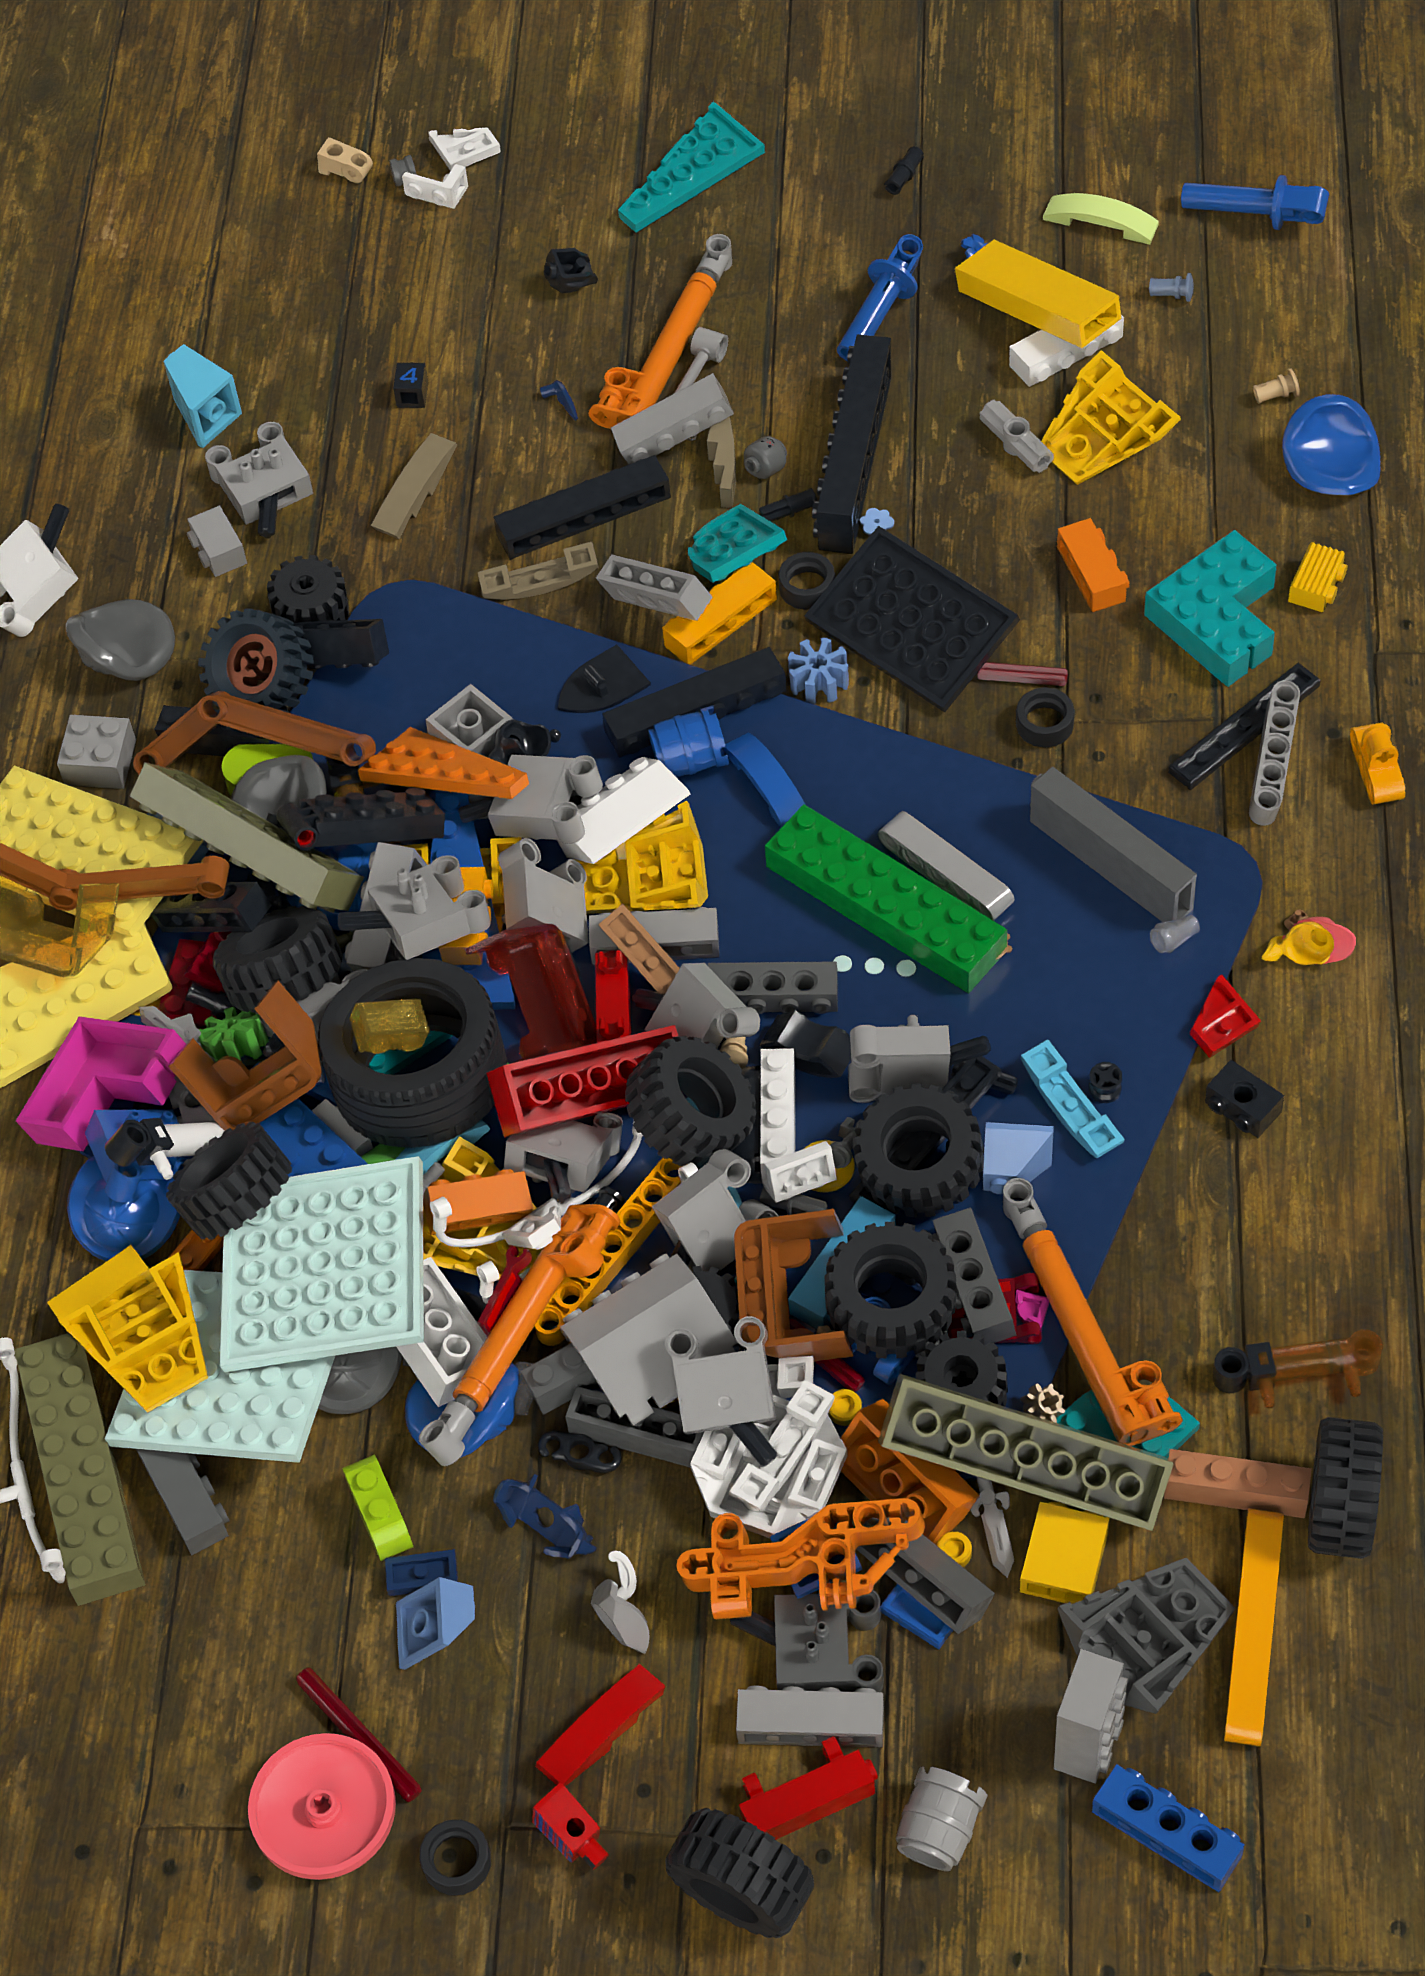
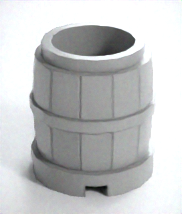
M920 1767L914 1781L915 1788L902 1812V1819L896 1835L897 1849L906 1857L937 1870L951 1871L953 1866L958 1865L967 1844L972 1838V1831L978 1812L982 1811L988 1795L980 1787H978L977 1793L968 1789L970 1781L954 1773L930 1767L928 1774H926L924 1767Z

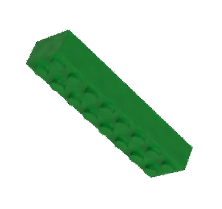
M805 804L798 809L765 845L767 868L968 994L998 961L996 960L997 957L1007 947L1006 928Z

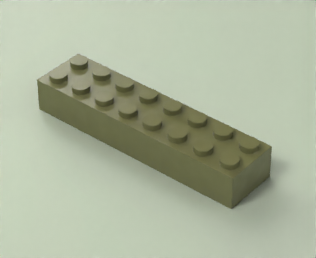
M144 763L130 794V797L140 802L139 808L154 815L159 813L163 816L161 821L176 828L181 826L185 829L184 834L194 840L201 841L203 839L208 842L206 847L211 851L222 855L224 853L230 855L229 861L242 868H247V866L254 870L252 875L267 882H270V880L277 883L275 887L277 890L291 896L296 894L300 897L299 903L311 909L320 907L334 913L335 909L349 911L364 876L315 848L307 851L300 850L285 830L181 770Z
M70 1333L14 1349L68 1587L75 1602L80 1606L145 1586V1579L113 1447H110L105 1440L108 1426L89 1352Z
M902 1374L898 1376L878 1439L882 1447L1153 1531L1174 1464L1167 1457Z

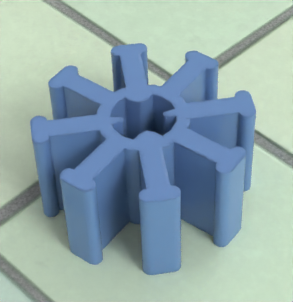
M821 638L819 652H814L810 646V641L806 639L800 642V655L790 652L788 656L790 688L794 695H798V692L805 689L806 702L816 704L818 690H823L827 696V702L831 703L837 700V687L847 690L849 673L847 653L843 647H839V650L832 652L831 639Z

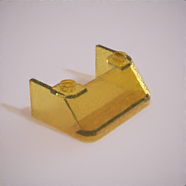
M0 876V959L59 977L78 975L113 935L120 884H79L74 929L43 920L44 902L41 896L36 892L29 891L28 888Z

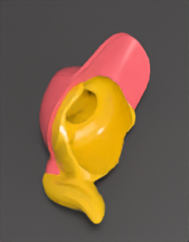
M1328 917L1306 918L1295 923L1286 935L1273 937L1269 941L1262 959L1265 961H1277L1282 955H1285L1290 960L1301 965H1322L1346 959L1352 954L1356 946V937L1349 929L1335 924Z

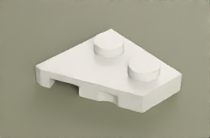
M474 128L472 130L453 129V135H438L437 130L428 132L430 142L450 171L455 164L466 167L501 152L498 141L488 128Z
M551 1198L503 1232L502 1235L508 1245L536 1250L550 1244L553 1241L552 1236L561 1230V1208L557 1201Z

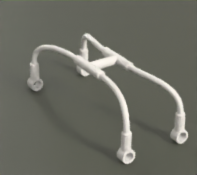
M633 1126L632 1133L634 1136L629 1149L617 1166L606 1177L585 1191V1193L575 1198L570 1197L564 1200V1203H558L561 1208V1216L564 1215L570 1205H579L599 1193L601 1187L608 1186L619 1176L635 1155L643 1136L641 1132L637 1133ZM689 1163L678 1169L681 1183L698 1171L694 1163ZM441 1197L430 1202V1209L434 1215L433 1230L436 1232L437 1238L448 1246L475 1247L505 1239L502 1235L505 1231L472 1239L448 1237L444 1233L447 1217L452 1215V1209L448 1200L445 1197ZM630 1220L626 1226L634 1228L639 1226L641 1221ZM491 1261L477 1267V1274L480 1279L479 1293L486 1304L493 1294L494 1281L499 1280L498 1270ZM530 1268L519 1275L522 1281Z
M0 1338V1360L4 1367L9 1370L10 1374L9 1436L12 1459L10 1467L14 1481L13 1486L0 1489V1504L18 1499L22 1519L26 1522L32 1542L40 1556L42 1570L49 1572L56 1582L63 1583L66 1572L63 1568L61 1551L59 1549L46 1550L35 1525V1511L24 1462L20 1460L18 1445L19 1376L17 1360L14 1356L15 1351L12 1339Z

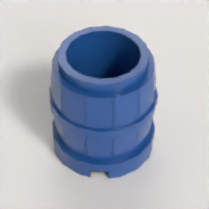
M713 706L702 708L700 712L673 716L671 719L654 724L653 729L648 730L655 759L660 760L675 777L688 774L693 775L696 772L713 766L718 768L729 764L728 755H724L722 747L726 746L716 713L713 714Z

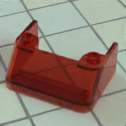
M544 924L504 930L465 948L467 955L486 952L489 967L500 975L509 974L530 1031L529 1034L523 1036L520 1040L519 1051L522 1059L513 1063L597 1043V1029L565 938L556 925Z

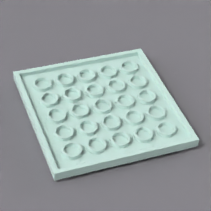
M419 1156L289 1177L287 1183L280 1186L282 1191L278 1196L271 1197V1203L265 1209L260 1208L256 1212V1217L252 1220L246 1219L243 1221L242 1227L237 1230L231 1228L228 1234L224 1235L220 1367L224 1372L424 1342L423 1162Z
M184 1270L208 1379L148 1413L123 1389L105 1437L106 1442H108L110 1447L300 1463L335 1356L224 1372L220 1367L223 1272Z

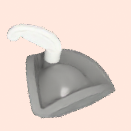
M612 1551L609 1553L608 1558L612 1562L617 1561L621 1587L618 1588L617 1583L610 1579L603 1581L594 1590L591 1604L600 1620L622 1645L645 1654L650 1638L647 1621L638 1608L626 1601L636 1589L635 1570L625 1554L620 1551Z

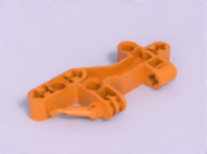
M908 1498L838 1503L822 1508L781 1542L749 1544L748 1533L741 1519L733 1513H724L716 1517L712 1523L711 1548L685 1551L678 1558L676 1566L681 1579L689 1590L693 1592H711V1609L715 1620L751 1617L752 1588L793 1585L812 1573L819 1574V1593L823 1611H828L830 1605H835L836 1609H842L843 1604H848L850 1609H855L856 1597L872 1592L877 1581L895 1563L893 1558L900 1550H906L909 1547L910 1541L918 1539L923 1534L925 1523L917 1503ZM910 1516L908 1523H905V1517ZM888 1517H891L889 1518L891 1525H889L887 1521ZM868 1519H879L878 1523L873 1527L863 1526ZM738 1530L733 1538L723 1539L727 1531ZM896 1543L889 1553L884 1552L865 1574H856L855 1551L857 1547ZM835 1555L845 1556L843 1561L838 1564L829 1563L830 1559Z

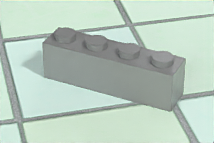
M712 373L611 427L620 453L628 464H632L640 459L653 455L656 456L665 450H669L678 443L697 435L699 432L723 421L734 413L724 389Z
M699 907L687 910L665 909L654 912H631L672 960L719 957L716 908ZM611 913L589 915V946L592 965H595V953L620 950L598 925Z
M750 1686L747 1690L738 1689L736 1725L738 1744L822 1746V1741L835 1736L840 1746L883 1747L884 1698L882 1692H876L870 1688H859L855 1692H840L839 1689L833 1687L821 1688L819 1691H804V1689L794 1686L785 1687L783 1690H768L763 1686Z

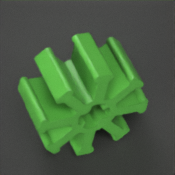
M234 1007L224 1010L225 1019L219 1020L210 1016L204 1021L206 1029H199L201 1031L199 1041L202 1049L212 1056L215 1062L224 1056H232L241 1061V1057L246 1055L253 1057L255 1060L262 1055L260 1047L266 1046L269 1041L259 1014L251 1011L248 1013L242 1011L237 1015Z

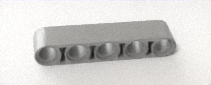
M1282 680L1274 685L1266 708L1249 806V816L1258 825L1266 826L1275 821L1283 799L1300 698L1298 686L1291 681ZM1270 751H1275L1279 754H1273ZM1265 777H1270L1275 781L1267 780ZM1260 804H1266L1271 808H1265Z
M904 811L899 812L878 832L880 841L888 850L939 888L994 921L1014 902L1013 893L1004 883L910 814Z

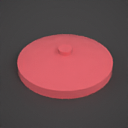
M322 1733L309 1735L294 1740L279 1749L266 1761L258 1772L249 1796L248 1818L250 1828L263 1854L270 1862L284 1872L305 1879L322 1880L335 1878L359 1868L381 1848L394 1821L396 1807L395 1792L384 1763L365 1744L351 1737L339 1734Z

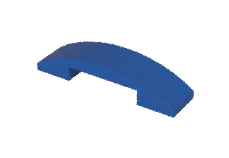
M748 732L725 744L726 747H722L723 751L728 755L737 770L742 769L769 805L771 816L782 828L805 803L791 779L771 752L755 736Z

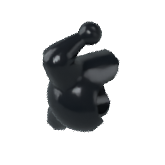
M514 719L508 720L499 727L495 736V748L488 758L508 765L511 755L546 757L550 751L551 742H558L561 739V733L556 729H552L549 732L545 726L540 724L531 725Z

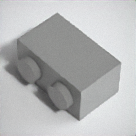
M220 505L188 518L191 531L187 532L188 539L193 548H199L198 555L203 567H210L215 577L247 564L243 545Z

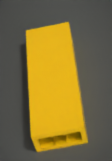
M995 239L955 268L959 292L1080 348L1085 347L1122 319L1119 295Z

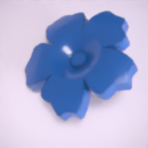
M975 234L961 241V246L967 249L965 251L966 260L987 245V243H984L983 238Z

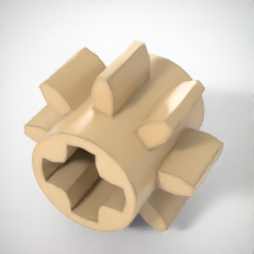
M1038 1383L1030 1387V1394L1020 1398L1024 1403L1023 1413L1057 1423L1056 1417L1065 1413V1410L1061 1408L1064 1396L1059 1395L1053 1389V1384H1049L1043 1389Z

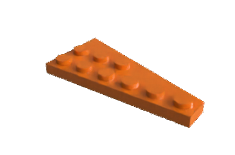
M409 727L394 741L387 743L383 750L370 757L368 762L358 769L360 781L513 799L529 785L526 772L412 727Z

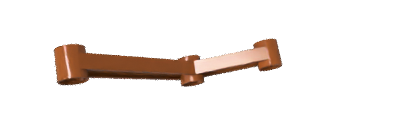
M218 691L203 697L173 725L137 753L133 760V766L135 771L140 774L144 763H149L148 758L150 755L154 758L155 765L168 768L218 724L339 760L349 766H358L368 761L370 757L375 755L376 744L371 736L367 734L350 732L231 696L225 691ZM213 701L217 702V704L219 705V713L215 712V710L213 709ZM354 743L361 747V757L354 752Z
M0 843V876L48 897L49 903L54 908L63 911L74 910L79 903L199 893L204 897L219 898L224 895L230 867L229 863L222 857L206 856L201 860V863L79 873L71 869L57 870Z

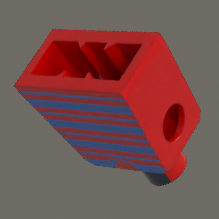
M561 1782L533 1807L532 1823L571 1863L581 1856L594 1870L609 1856L607 1851L597 1842L600 1827ZM578 1831L582 1835L573 1837L569 1832Z

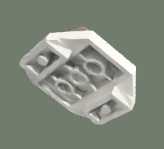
M774 1395L772 1396L776 1420L754 1423L767 1440L770 1439L786 1415V1406L790 1402ZM827 1414L815 1438L794 1471L774 1497L760 1511L730 1494L731 1488L747 1464L750 1463L752 1465L756 1460L731 1428L705 1431L690 1464L711 1517L716 1518L724 1513H733L741 1519L746 1530L770 1538L769 1536L811 1518L826 1506L847 1458V1448Z

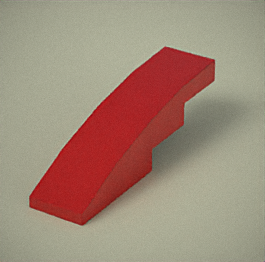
M638 1664L592 1704L536 1762L535 1767L556 1785L561 1782L564 1786H567L610 1751L613 1741L637 1723L639 1713L661 1697L666 1686L641 1664Z

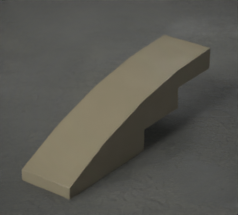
M727 417L723 421L710 426L707 449L708 460L714 461L715 484H720L721 507L733 508L736 489V457L730 417Z
M430 433L407 463L385 498L371 524L375 530L400 539L410 517L417 516L427 494L433 495L457 447L456 442Z

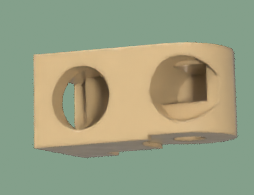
M329 137L317 153L319 173L329 175L332 172L345 176L354 183L362 182L373 165L372 159L365 152Z

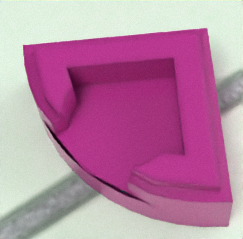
M1016 1290V1311L1023 1323H1039L1040 1331H1042L1049 1306L1048 1298Z

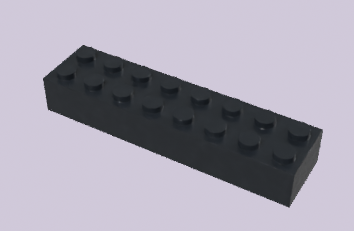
M859 334L856 335L854 346H849L847 362L850 363L849 368L845 367L843 371L842 383L845 385V388L839 389L837 404L840 410L834 411L832 426L835 432L829 433L827 449L830 451L829 456H824L822 472L825 473L824 478H819L817 495L820 498L819 501H814L812 508V518L817 519L814 522L813 537L818 538V550L854 554L860 518L862 517L892 379L891 338Z

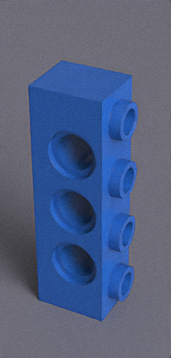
M1116 1764L1093 1799L1092 1813L1219 1893L1242 1858L1245 1844L1240 1842V1837L1228 1828L1222 1827L1219 1829L1208 1822V1817L1200 1810L1193 1807L1187 1809L1176 1802V1797L1168 1790L1158 1787V1789L1152 1787L1145 1782L1144 1777L1132 1768L1124 1769ZM1132 1800H1141L1147 1805V1808L1136 1811L1128 1803ZM1168 1819L1173 1820L1179 1825V1828L1174 1831H1168L1162 1828L1160 1823ZM1196 1840H1205L1210 1844L1211 1848L1207 1851H1199L1193 1847L1192 1843Z

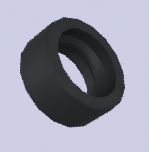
M802 552L788 557L781 564L778 572L780 595L792 607L809 610L835 579L833 565L826 557L813 552ZM804 572L817 573L825 580L820 586L806 590L796 588L789 582L795 575Z
M1043 687L1029 691L1022 696L1017 704L1016 727L1018 734L1024 741L1037 747L1047 748L1063 743L1073 731L1075 716L1073 703L1065 693L1054 688ZM1051 708L1060 712L1063 715V720L1055 726L1039 727L1030 723L1027 715L1035 709Z
M461 1819L446 1820L435 1825L425 1835L420 1846V1864L428 1883L437 1891L447 1895H464L477 1889L486 1880L491 1868V1852L483 1832L474 1824ZM452 1838H465L469 1840L477 1851V1861L474 1867L468 1873L459 1877L443 1876L434 1864L436 1849L443 1842Z

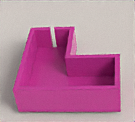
M79 1016L16 1119V1122L36 1144L84 1151L88 1145L85 1131L94 1110H108L115 1098L164 1105L177 1082L174 1079L176 1075L168 1066L186 1043L174 1029Z

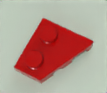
M1221 974L1217 977L1189 1034L1207 1056L1211 1058L1256 1029L1261 1020Z

